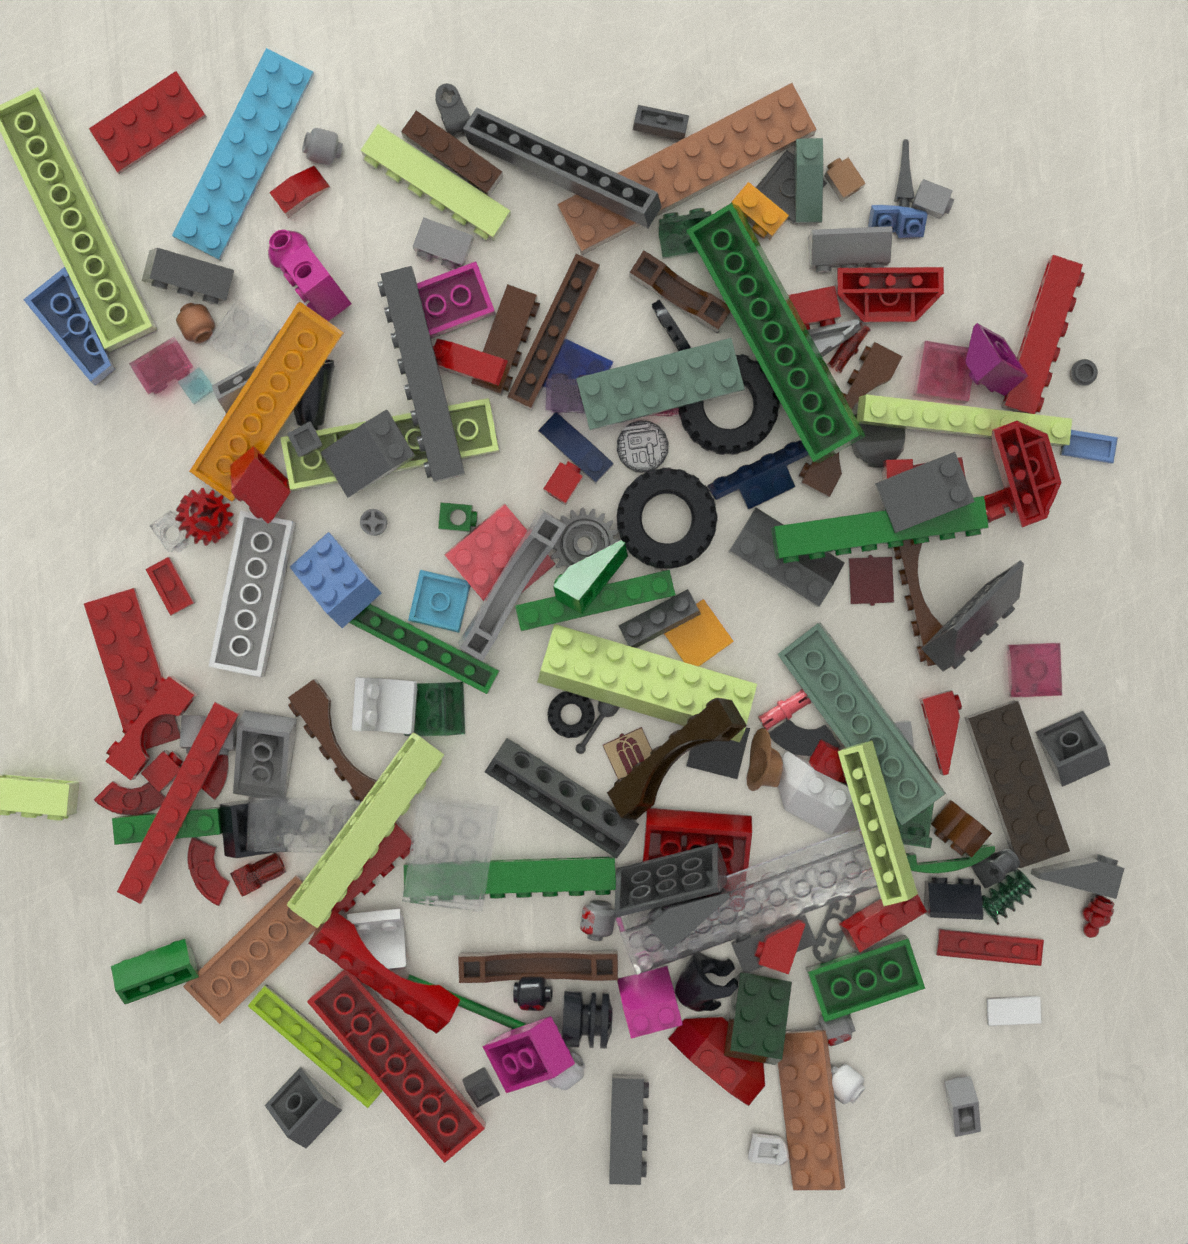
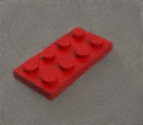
M175 71L90 127L89 130L117 173L120 174L207 116L177 71Z

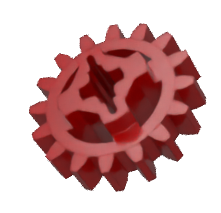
M201 488L198 493L193 489L188 496L185 495L180 500L181 503L176 507V511L179 514L175 517V521L182 522L178 528L179 531H187L186 539L191 536L195 537V544L200 540H203L205 546H208L211 540L216 544L229 533L228 530L233 526V523L229 520L234 515L231 512H227L230 503L223 504L221 501L224 496L215 497V490H211L209 494H206L204 488Z

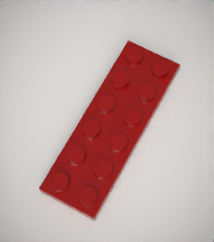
M136 588L84 603L123 729L131 719L136 721L141 714L138 709L147 698L149 700L153 698L156 694L154 688L163 677ZM164 714L150 723L145 733L146 749L180 739L181 731L175 715Z

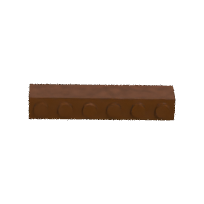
M575 254L507 396L508 400L532 411L600 270L599 264Z

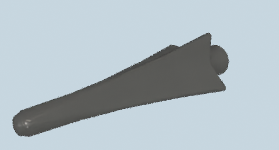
M904 139L894 202L899 201V206L909 208V202H913L912 199L915 197L910 170L909 141Z

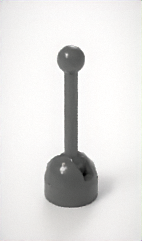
M599 701L598 711L600 715L582 743L576 746L577 753L583 754L586 751L585 746L603 718L614 716L620 707Z

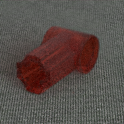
M275 852L253 864L249 863L231 872L230 875L241 897L262 887V884L283 875L287 871L281 857Z

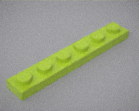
M267 985L249 1003L248 1007L365 1107L369 1108L383 1090L360 1064Z

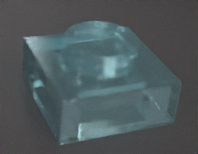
M200 367L178 382L194 405L213 392L212 383Z

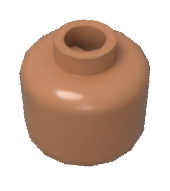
M188 303L184 305L176 318L177 326L187 341L202 343L213 335L215 328L214 320L207 307L202 304Z

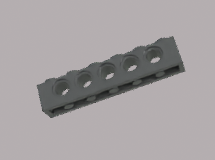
M506 738L485 770L486 774L616 859L627 846L639 826L632 819H622L617 810L607 802L598 798L508 738Z

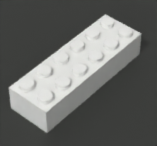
M240 511L209 667L257 677L265 676L296 522L274 518L267 524L262 518L258 519L250 512Z

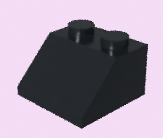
M279 798L243 800L219 804L225 856L242 858L285 851L281 802Z
M933 876L932 881H925L924 907L927 911L925 914L930 918L983 920L981 885L974 883V878H958V882H948V877Z

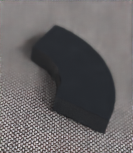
M660 300L654 302L652 309L677 350L690 349L691 346Z
M789 719L769 732L770 738L777 745L798 755L812 756L821 739L837 748L841 747L826 725L816 729H804L796 726Z

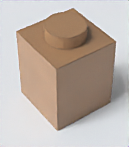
M849 157L843 161L841 158H838L827 165L829 170L826 171L824 177L841 202L865 186V181Z

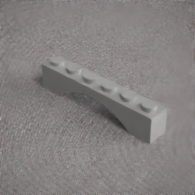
M540 509L459 640L458 645L462 650L483 662L523 589L566 527L564 522Z

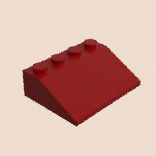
M650 808L646 812L643 862L718 843L727 868V884L723 888L728 891L731 898L745 899L752 840V816Z

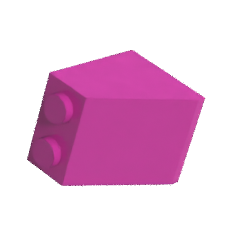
M668 966L618 978L617 983L631 1039L683 1025Z

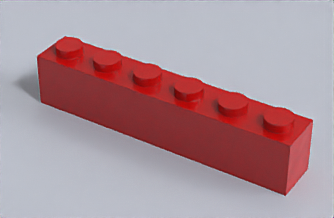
M1052 255L1048 259L1017 355V359L1028 376L1004 396L1001 408L1020 413H1040L1045 399L1041 397L1044 387L1048 388L1053 374L1049 372L1052 362L1056 363L1061 348L1057 347L1059 338H1064L1069 323L1065 322L1067 313H1072L1077 300L1076 297H1073L1075 288H1080L1085 273L1081 272L1083 264L1056 255Z

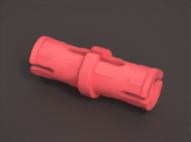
M801 689L785 701H778L777 706L758 716L764 729L769 730V728L785 718L789 720L792 718L793 713L811 704L810 699L806 697L805 691Z

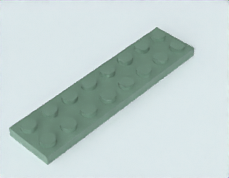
M817 623L778 653L780 659L845 748L873 741L894 815L902 825L946 794L821 623Z

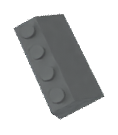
M755 508L728 552L812 605L820 607L845 562L829 552H825V558L810 560L809 555L799 556L798 562L783 563V559L776 560L771 528L784 524L760 509Z

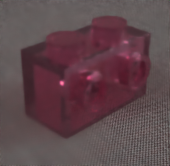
M174 336L129 363L148 394L152 392L154 394L160 393L168 387L166 383L175 378L176 380L183 379L190 374L189 369L193 368V365Z

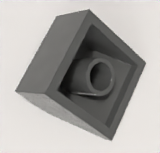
M1084 711L1036 732L1050 767L1062 787L1110 766L1106 746Z
M301 1067L264 1105L287 1138L306 1149L342 1111L331 1094Z

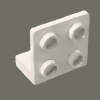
M356 677L352 730L403 734L414 733L417 682Z
M400 908L347 914V920L355 925L359 937L381 964L389 970L405 969L407 967L404 919Z

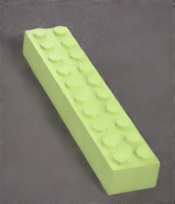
M37 87L1 104L0 132L104 349L112 352L157 330L45 94Z

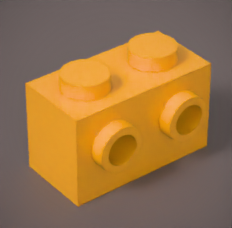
M749 182L731 202L740 207L748 223L753 226L752 230L763 239L767 237L771 240L789 217L787 213Z

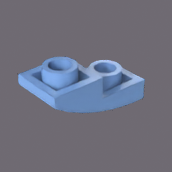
M871 205L868 227L892 226V232H896L898 238L924 237L928 214L926 211L902 206Z

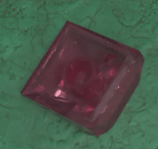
M1060 643L1007 645L1009 697L1062 695Z

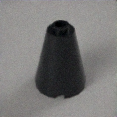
M326 360L293 410L298 426L311 421L315 430H319L318 426L324 425L335 369L334 360Z

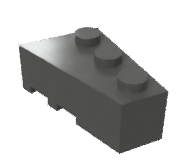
M161 248L149 250L142 281L152 283L151 286L167 290V288L175 289L177 294L193 297V294L202 296V301L218 305V301L227 300L234 270Z

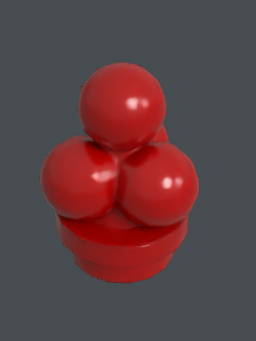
M1095 895L1094 899L1089 901L1088 906L1082 911L1083 918L1088 921L1083 927L1085 936L1089 938L1096 937L1099 934V928L1110 923L1111 917L1114 914L1113 907L1115 904L1113 901L1101 895Z

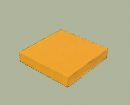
M704 599L696 603L701 613L699 616L664 633L683 662L698 667L734 642Z

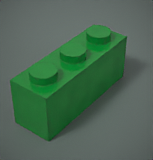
M186 939L174 941L169 945L150 950L145 954L123 960L111 966L115 991L125 1005L199 977L194 952Z

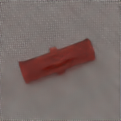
M865 325L860 333H855L841 343L839 349L827 365L833 369L840 360L835 371L842 373L852 355L858 353V346L871 329Z

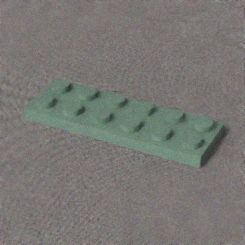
M732 338L576 378L590 430L745 390Z

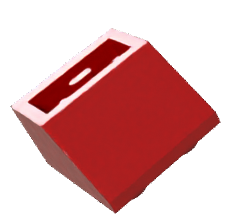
M253 446L230 465L231 492L238 501H244L249 506L250 511L256 518H262L269 524L291 493L289 481Z

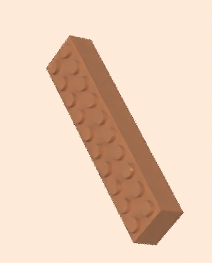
M790 83L617 174L658 192L662 206L657 214L659 216L794 146L796 139L812 137L817 129L793 83ZM574 195L557 204L558 211L581 255L640 226V224L579 195Z

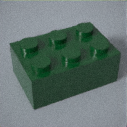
M740 972L735 977L738 980V988L732 993L724 1056L776 1065L783 1057L792 982Z

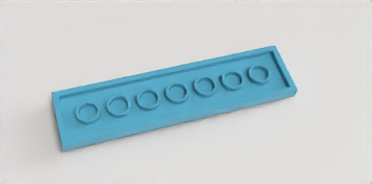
M266 48L172 234L174 238L221 260L314 75L313 71Z

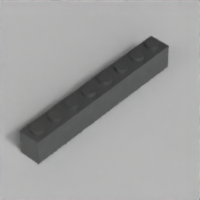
M477 107L463 128L469 144L648 229L662 207L658 192Z
M412 266L381 273L382 281L377 283L381 297L386 296L388 307H384L387 322H393L395 332L391 333L394 349H400L402 358L397 359L400 373L407 376L408 384L404 385L407 400H413L415 410L410 411L413 424L420 427L422 436H418L417 440L420 451H426L428 462H424V468L427 478L432 477L433 482L436 483L466 475Z

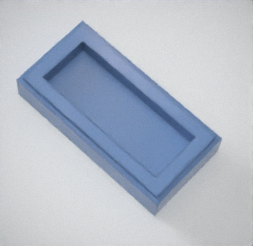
M1071 430L1070 445L1062 446L1060 455L1113 464L1118 437Z

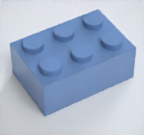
M329 532L290 566V569L322 609L341 628L345 627L382 594L348 551Z

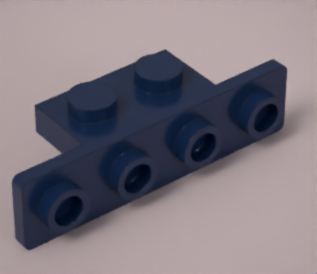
M801 440L790 442L784 448L774 453H768L750 465H743L737 471L727 476L716 478L707 487L715 500L739 489L745 506L749 510L795 488L787 466L809 454Z

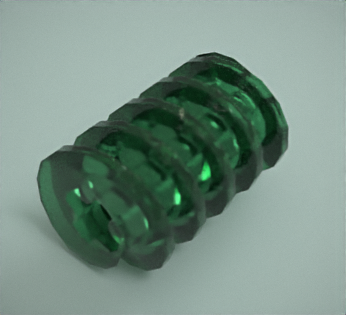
M1019 869L1013 871L1015 878L1010 875L1005 876L1007 884L997 883L999 891L993 888L988 889L991 898L982 894L983 910L996 925L1000 924L998 915L1007 919V908L1015 912V901L1024 905L1022 896L1025 895L1031 899L1033 896L1030 889L1033 888L1037 891L1030 880Z

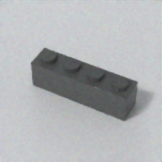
M612 1074L609 1184L641 1185V1177H646L647 1161H642V1151H647L648 1137L643 1135V1125H648V1109H643V1099L649 1098V1082H644V1075Z

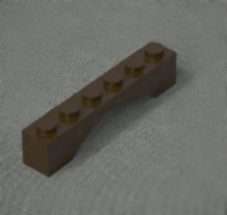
M723 698L710 700L706 704L705 709L699 714L690 717L683 728L670 734L669 740L662 746L654 748L648 758L634 765L632 771L626 777H622L614 783V787L607 794L622 819L637 820L655 804L657 792L663 778L671 766L686 752L704 743L715 741L729 742L747 726L732 700Z

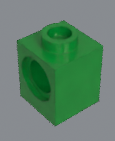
M440 502L438 529L471 532V527H476L478 512L473 511V505ZM457 510L463 511L466 515V519L461 525H455L451 520L453 512Z

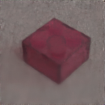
M924 341L920 348L913 396L961 404L969 402L972 379L969 376L971 371L965 363L968 347Z

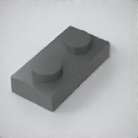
M638 105L633 130L682 140L685 138L689 115Z

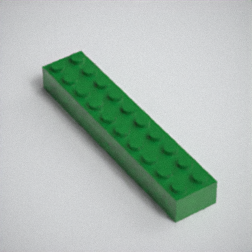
M730 203L686 230L812 461L821 463L866 437L740 207Z

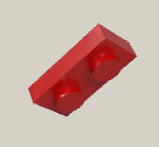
M170 557L145 569L170 616L195 603Z

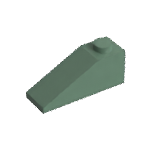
M823 138L796 139L794 143L796 223H822Z

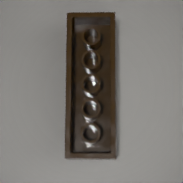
M1013 700L964 717L1009 849L1019 858V868L1070 852L1019 701Z

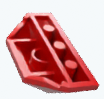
M944 267L837 268V295L862 322H916L944 294Z
M1014 421L993 429V453L1006 496L1020 526L1023 528L1047 519L1050 512L1049 509L1062 483L1048 434L1020 421Z
M722 1016L684 1018L682 1020L683 1025L677 1026L668 1037V1040L729 1094L749 1106L765 1087L764 1063L724 1056L728 1021Z

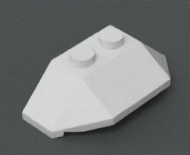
M786 750L782 757L783 772L778 785L784 809L830 835L859 826L848 785L814 770L809 761Z

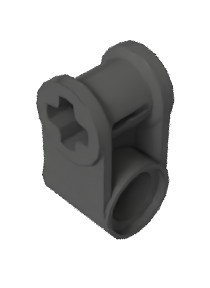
M442 84L436 90V104L446 131L452 136H456L464 132L463 128L469 120L470 114L466 106H464L457 88L452 84ZM444 92H447L448 95L453 94L451 97L452 102L447 103L446 100H441Z
M1003 849L991 854L983 861L971 866L984 888H988L1004 880L1007 873L1019 868L1020 861L1012 850Z

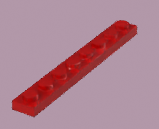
M214 702L117 890L118 893L142 904L226 742L239 713Z

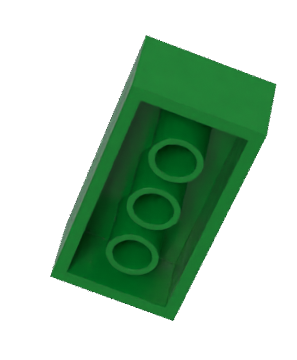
M906 935L870 946L862 952L855 951L834 958L832 961L822 962L806 968L824 1022L925 989L909 938Z

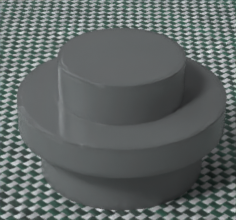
M1081 359L1075 362L1071 368V377L1079 385H1089L1097 378V367L1088 359Z

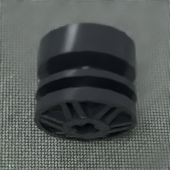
M564 991L562 1039L566 1047H579L582 1036H587L589 1048H594V1036H600V1048L607 1049V1043L612 1033L613 1011L609 993L602 994L601 1005L596 1004V992H592L589 1004H584L582 992Z

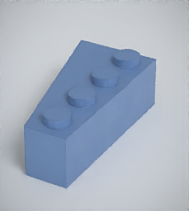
M65 267L23 299L92 384L97 385L115 370L109 354L104 349Z

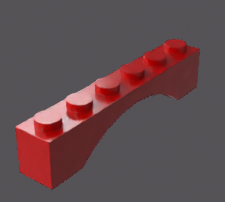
M333 909L329 919L315 930L308 943L319 953L327 956L337 963L339 967L347 970L363 984L374 989L383 998L391 1001L401 1008L403 1012L412 1016L436 1034L450 1022L460 1002L459 998L440 985L415 983L387 969L367 949L359 937L355 925Z

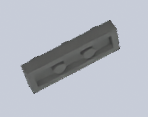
M687 589L620 624L619 628L628 646L637 648L699 616L701 613L690 591Z

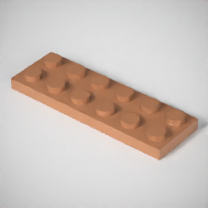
M297 875L198 971V978L188 981L183 986L219 1024L317 929L287 906L289 900L303 883Z
M826 1030L786 1031L783 1057L778 1063L793 1190H842L845 1188Z

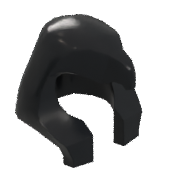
M701 952L693 954L676 983L675 994L679 1002L696 1012L718 1009L721 1006V1002H717L714 999L731 996L738 988V980L732 978L725 986L714 984L705 974L713 973L719 977H726L735 970L733 961L729 958L726 961H720L708 957Z

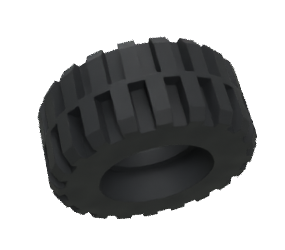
M744 354L736 355L743 384L748 388L753 398V411L750 418L743 425L732 429L716 426L708 419L705 413L704 401L678 407L682 426L692 441L702 446L701 448L716 452V454L736 455L753 449L768 436L778 417L780 401L759 362L751 360L749 356Z
M671 467L653 469L634 479L624 491L617 509V529L629 553L642 563L660 569L679 568L701 556L709 547L715 535L718 521L716 504L707 486L701 483L695 475H691L681 469H671ZM660 494H673L680 497L686 502L691 511L692 521L689 531L682 539L674 543H660L653 540L645 532L642 524V512L645 505L653 497Z

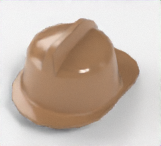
M764 728L757 730L751 743L750 762L747 773V786L751 791H756L761 786L778 787L783 772L782 757L777 750L771 747L770 734Z

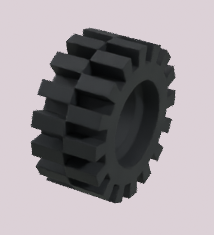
M567 691L558 694L551 701L547 712L548 722L553 731L565 738H577L584 735L593 725L595 718L594 707L588 697ZM568 704L577 705L582 713L580 721L573 725L566 724L561 718V710Z

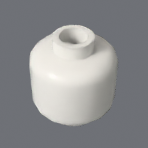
M570 1052L575 1062L573 1066L555 1078L547 1080L551 1087L568 1090L583 1078L585 1064L577 1053Z
M847 1064L842 1065L839 1069L834 1066L831 1069L834 1097L842 1104L849 1102L853 1104L865 1089L863 1085L864 1078Z

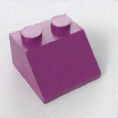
M979 323L973 326L965 362L971 371L969 376L977 385L982 384L990 392L996 391L1005 396L1028 375L1004 337Z

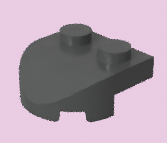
M859 423L866 437L852 444V449L855 456L867 462L870 467L881 468L883 467V461L896 460L903 452L905 429Z

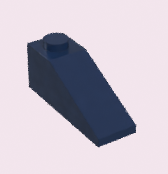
M557 412L538 430L595 484L614 465L608 457Z

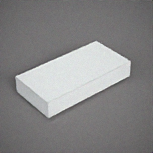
M1040 996L986 998L989 1026L1042 1023Z

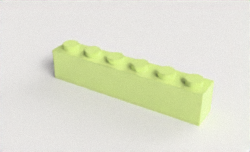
M377 124L361 149L362 155L365 156L363 160L375 169L379 165L387 171L385 175L397 183L402 180L409 185L407 189L418 197H421L422 194L431 199L430 205L441 212L444 209L453 214L451 218L462 226H465L466 223L475 228L473 233L485 241L488 237L494 241L511 216L509 209L379 124Z
M873 741L838 751L883 906L907 901L918 893Z

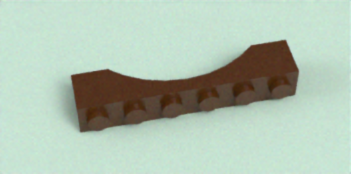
M876 342L871 347L865 346L859 358L863 363L859 370L854 369L847 381L851 385L847 394L842 392L851 410L858 403L860 396L866 395L874 388L891 380L903 356ZM839 452L821 463L811 461L809 464L805 462L799 474V477L803 478L800 484L829 498L842 475Z
M913 540L903 541L904 546L892 548L895 560L899 559L902 570H898L901 586H906L908 594L904 596L907 611H912L914 621H910L913 637L918 636L920 646L916 647L919 662H924V666L928 667L936 664L921 648L943 626L931 613L920 589L918 560L922 544L914 545Z
M313 679L288 697L291 702L288 706L296 717L301 716L306 723L303 726L305 731L312 739L314 737L318 739L321 744L318 747L320 752L327 760L330 758L337 766L334 768L335 773L342 782L348 781L352 787L349 792L355 801L359 803L363 801L377 780L356 768L343 753L332 727L331 699L317 679Z
M617 950L460 953L458 956L459 983L520 980L522 977L587 981L618 980Z

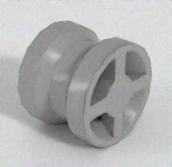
M377 509L365 511L360 518L362 530L369 535H380L387 528V517Z

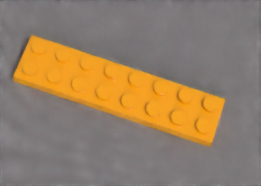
M302 302L297 303L189 472L233 502L236 498L231 492L230 465L253 446L265 455L344 332Z

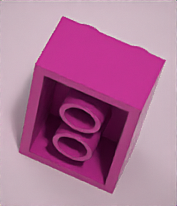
M476 261L417 283L431 339L496 315Z
M551 1016L504 1032L482 1046L506 1093L555 1078L575 1064Z

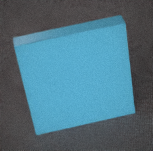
M420 570L408 621L460 633L470 584L466 580Z

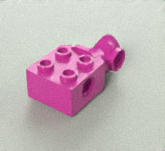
M284 229L278 230L271 235L268 247L270 263L276 268H280L292 287L298 285L295 291L304 303L308 300L310 301L307 307L329 322L352 304L309 248L305 236L299 232Z

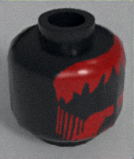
M522 977L519 982H515L513 1001L518 1003L521 1010L542 1011L545 1009L547 1002H552L553 989L552 986H548L545 978Z

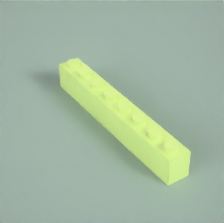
M867 394L859 397L857 421L860 424L992 439L993 429L1014 421H1020L1047 433L1051 446L1061 447L1070 445L1071 418Z
M412 733L287 903V906L293 912L316 928L329 919L331 909L345 897L350 883L358 879L362 874L363 866L367 860L376 855L379 849L378 845L384 837H388L395 827L394 823L400 815L402 816L408 811L411 805L410 801L415 794H419L424 789L429 775L440 767L444 754L417 734Z

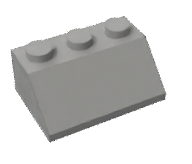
M892 226L812 230L808 237L809 269L816 268L817 273L831 272L832 268L839 267L858 268L868 266V268H884V266H888L891 262Z

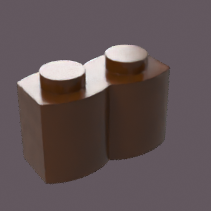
M951 800L931 823L936 829L933 833L945 844L950 840L952 842L950 847L960 856L966 853L971 858L992 834L979 821Z

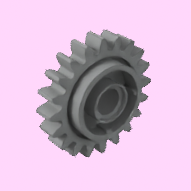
M581 508L579 516L576 515L574 510H571V519L562 515L560 518L566 527L552 548L556 552L550 556L551 559H560L556 568L566 566L567 569L569 566L620 541L613 539L618 530L609 529L613 524V520L604 523L605 513L596 518L595 509H592L589 515H586L585 509ZM582 537L588 538L592 544L589 551L580 550L577 545L578 539Z

